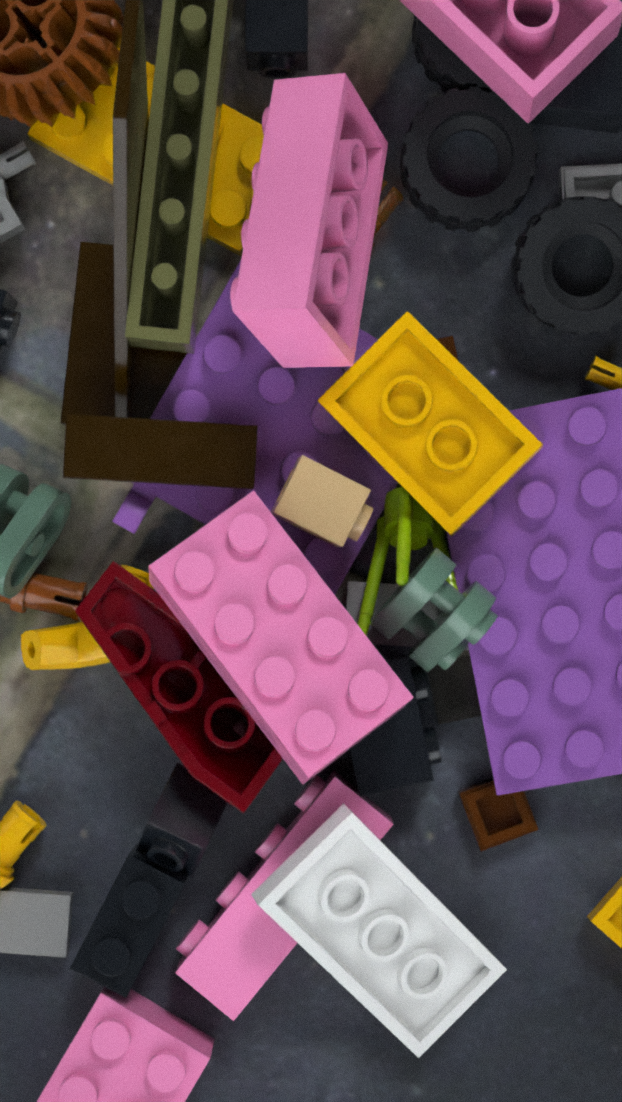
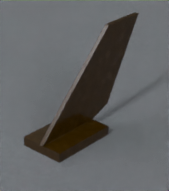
M125 0L113 109L114 245L80 241L60 422L64 426H66V414L150 419L187 354L132 347L125 338L149 125L143 0Z

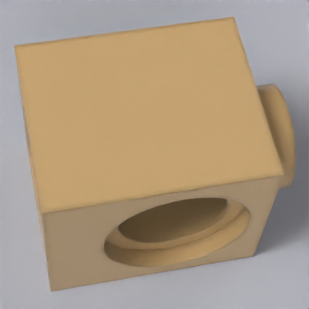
M301 455L297 458L271 513L273 516L335 547H343L347 538L358 541L371 517L373 507L365 504L371 489Z

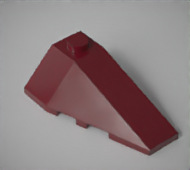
M113 561L75 610L76 615L189 774L244 814L280 765L283 758L160 595Z

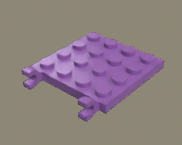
M240 260L196 337L194 354H186L150 419L258 426L255 484L253 490L270 512L297 458L301 455L371 489L365 504L373 507L371 517L358 541L347 538L343 547H335L275 517L335 595L383 511L387 492L395 489L398 482L317 401L351 366L283 368L234 314L230 290L233 280L239 275ZM360 328L354 363L378 340ZM132 483L134 484L112 522L135 534L154 499L157 497L206 525L253 490Z

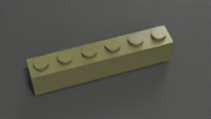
M162 0L125 338L132 347L194 354L234 0Z

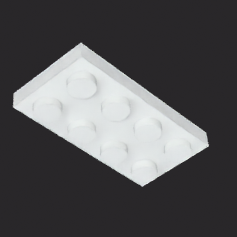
M344 803L251 894L260 908L418 1058L507 970Z

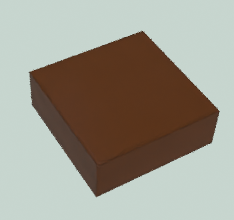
M494 778L458 791L480 851L539 830L524 791L497 795Z

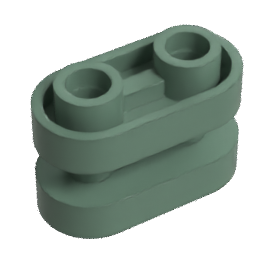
M0 464V595L12 598L24 588L61 534L70 513L71 498L68 493L46 483L38 485L28 496V476L7 465Z
M435 548L409 575V581L406 585H399L369 623L388 640L402 627L413 635L418 641L410 650L408 657L426 672H429L437 664L442 669L447 670L461 655L468 643L470 642L472 645H475L498 617L490 609L496 597L479 582H473L461 594L446 581L457 564L438 548ZM428 601H431L443 611L435 620L431 619L421 610Z

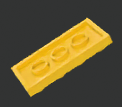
M146 61L149 117L155 65ZM118 66L108 70L112 86L99 85L93 92L96 105L83 101L77 105L75 119L64 116L60 112L53 127L38 120L27 133L31 141L113 185V109ZM222 103L207 238L242 256L241 230L244 221L249 219L254 193L252 188V170L254 165L260 160L264 135L262 124Z

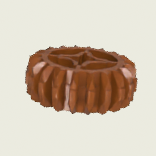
M0 0V115L7 117L11 121L16 119L18 122L25 123L29 127H32L38 120L53 127L60 112L64 116L75 119L78 104L84 101L96 105L93 92L99 85L112 86L108 70L117 67L119 64L120 51L118 48L121 46V25L124 17L116 1ZM42 38L47 43V47L41 42Z

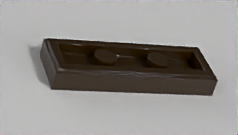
M66 414L63 478L253 490L255 484L258 426Z

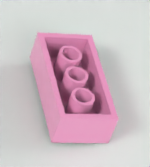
M399 0L528 124L618 36L622 23V2L620 0Z
M346 73L274 80L270 105L265 108L262 116L264 138L260 160L254 165L252 170V188L254 193L249 219L244 221L241 230L243 253L239 275L233 280L230 290L232 311L283 368L353 366L388 142Z
M254 490L148 566L149 582L303 785L398 713L414 698Z
M103 987L36 1102H185L211 1058L215 1039L132 989L125 998Z

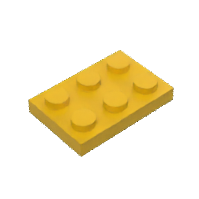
M408 311L317 400L451 536L461 529L543 448V444Z

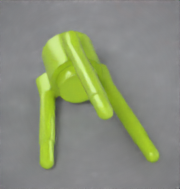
M403 487L387 492L384 504V517L377 519V539L357 623L366 636L369 631V623L373 617L389 544L396 548V582L400 586L406 585L409 581L411 550L421 549L426 546L427 538L431 539L434 549L438 548L450 558L445 540V529ZM453 570L446 581L458 590Z

